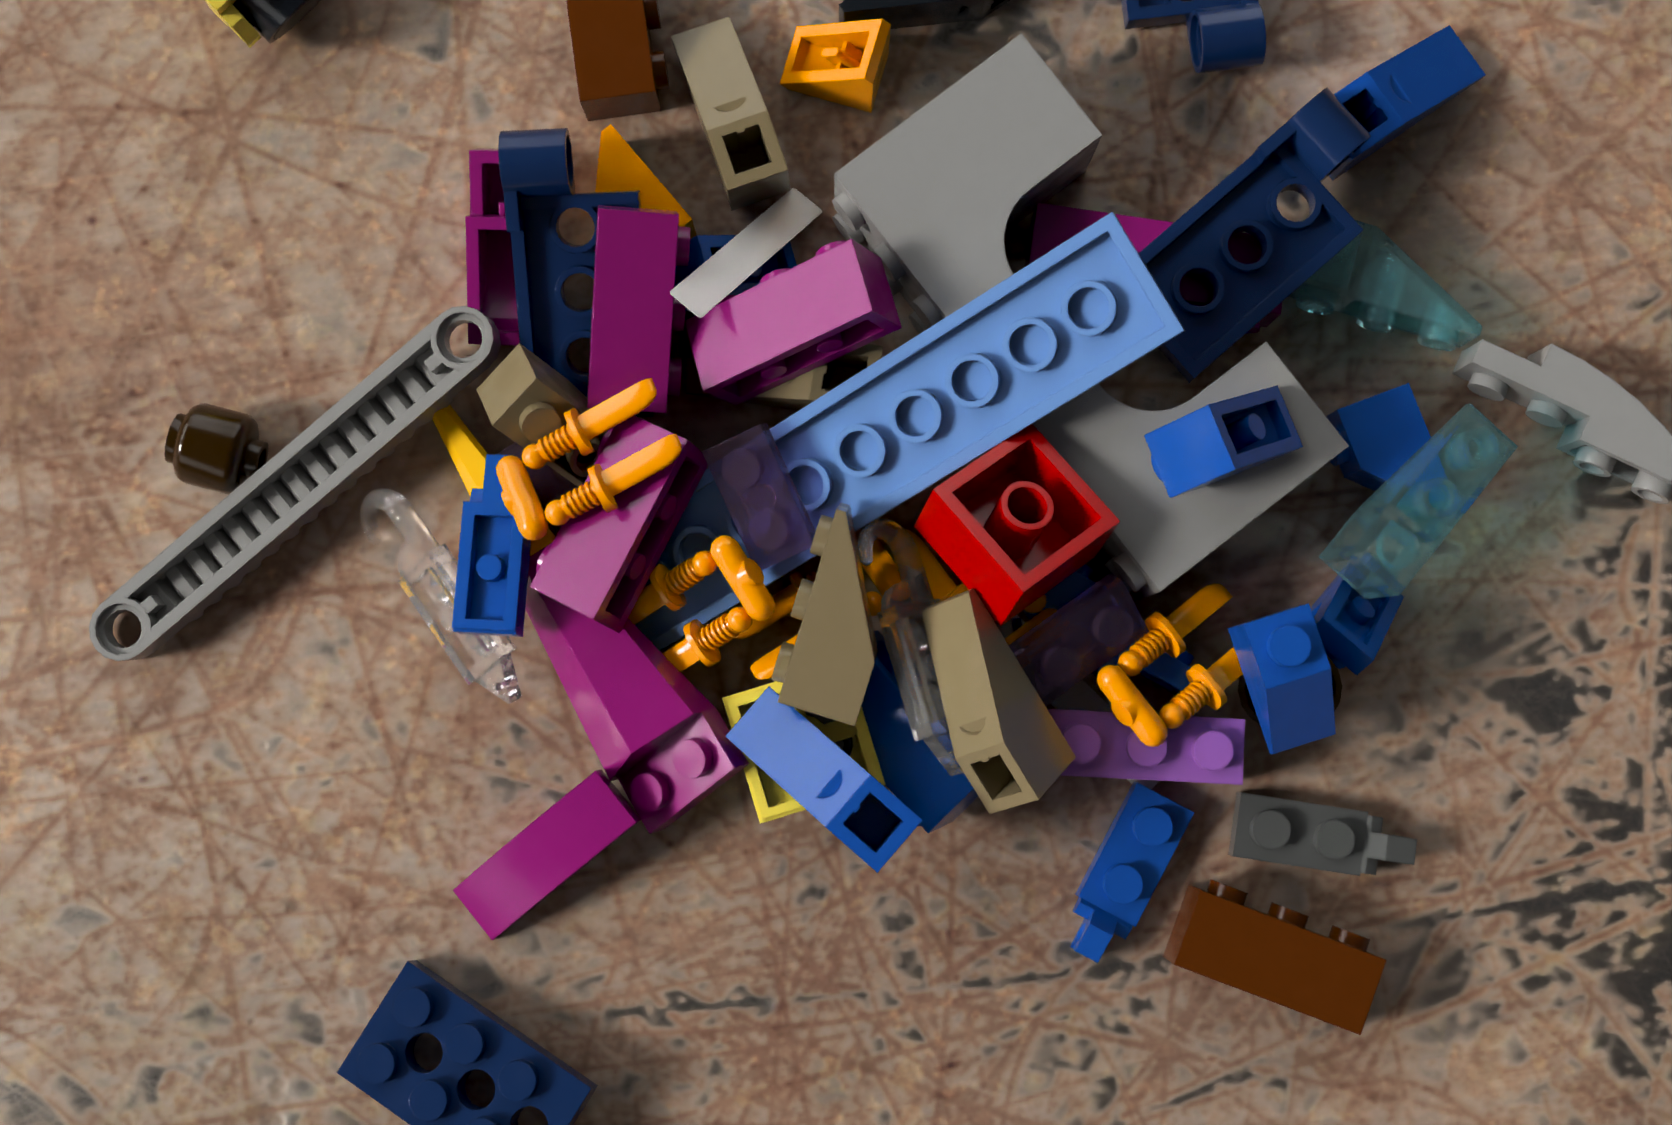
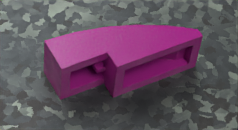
M498 149L469 150L470 215L465 216L467 307L479 310L495 323L500 333L501 345H518L520 340L511 232H507L499 153ZM468 323V344H481L482 333L476 324Z
M596 770L510 840L453 891L490 939L494 940L641 821V819L603 770Z

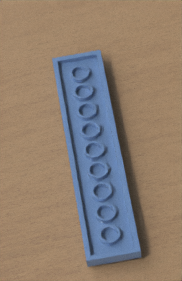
M1111 212L706 469L656 566L663 564L669 570H672L683 561H686V559L693 558L699 551L706 550L710 552L711 544L717 537L728 535L739 543L747 558L753 559L759 565L764 576L763 583L767 587L818 556L811 554L810 549L820 517L825 515L833 518L836 508L840 503L850 505L855 532L1186 330L1115 213ZM718 566L712 575L705 576L704 580L684 592L686 597V605L675 612L665 605L635 625L659 651L685 637L683 627L692 620L697 619L705 625L740 603ZM650 578L648 579L645 587L651 583Z

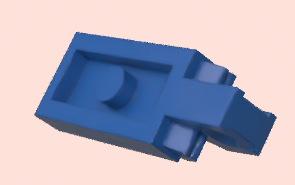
M486 454L483 489L472 488L470 501H463L452 620L453 632L459 634L523 637L531 540L525 539L519 532L514 517L507 510L501 497L503 490L496 474V466L500 459L508 455Z
M1134 781L1075 893L1079 898L1073 912L1084 918L1070 945L1075 952L1098 963L1113 934L1126 940L1132 927L1137 926L1194 815L1193 811Z

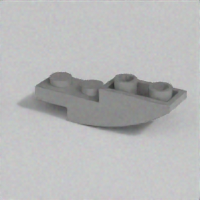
M1484 339L1461 352L1452 374L1469 381L1468 389L1481 397L1494 401H1503L1506 398L1527 408L1525 411L1526 416L1537 423L1554 428L1566 426L1556 449L1575 457L1573 464L1577 468L1600 477H1610L1612 474L1633 484L1631 491L1648 501L1659 504H1668L1672 501V435L1638 399L1612 378L1583 359L1552 343L1530 354L1527 359Z

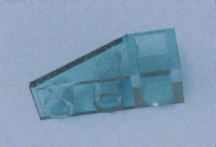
M1358 220L1355 221L1364 230L1288 296L1297 299L1296 306L1304 311L1320 315H1331L1333 311H1338L1357 317V325L1367 330L1392 333L1394 329L1418 335L1417 342L1419 344L1441 351H1453L1455 347L1460 348L1480 336L1483 327L1380 228Z
M1471 403L1465 404L1353 513L1319 555V558L1365 599L1400 596L1518 446Z

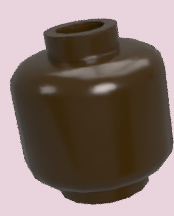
M201 403L192 407L186 415L182 413L176 415L168 431L164 455L165 461L173 464L175 475L180 481L189 485L230 494L266 463L268 443L259 440L258 424L252 416Z

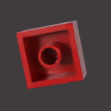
M1032 424L1004 440L934 488L914 527L968 589H975L988 612L1002 626L1094 558L1120 523V520Z

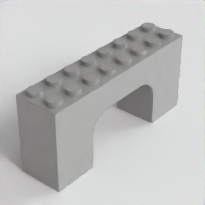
M1021 33L835 172L834 199H832V203L837 213L832 216V220L846 241L853 239L859 244L862 243L865 248L881 257L892 296L900 292L914 310L909 315V319L920 334L1013 275L1006 258L1004 237L1016 224L1035 211L1038 202H1047L1086 172L1102 134ZM1267 342L1250 353L1196 396L1179 406L1158 411L1135 409L1111 397L1098 384L1033 424L1120 520V523L1100 549L1109 560L1103 565V569L1122 594L1127 596L1133 591L1139 600L1161 592L1349 447ZM1278 385L1303 447L1208 486L1170 498L1164 483L1158 478L1153 469L1151 452L1144 435L1208 404Z

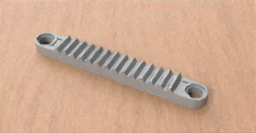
M467 306L452 307L441 313L102 602L92 614L89 624L90 639L95 649L105 658L115 661L144 659L153 654L189 622L197 620L204 615V609L219 602L223 598L224 592L238 586L242 582L244 575L258 569L264 558L278 552L280 545L284 541L298 535L299 529L304 524L314 521L323 508L331 506L337 501L338 495L352 489L359 477L372 472L379 460L393 454L395 447L399 443L413 437L415 430L419 426L428 424L433 420L434 414L438 410L448 407L452 403L453 397L491 366L498 357L501 346L500 333L495 323L479 310ZM463 323L476 324L482 333V343L479 350L470 357L460 358L455 356L450 348L449 340L451 333L457 326ZM124 611L134 613L141 622L142 631L140 638L130 647L119 644L113 635L114 620Z

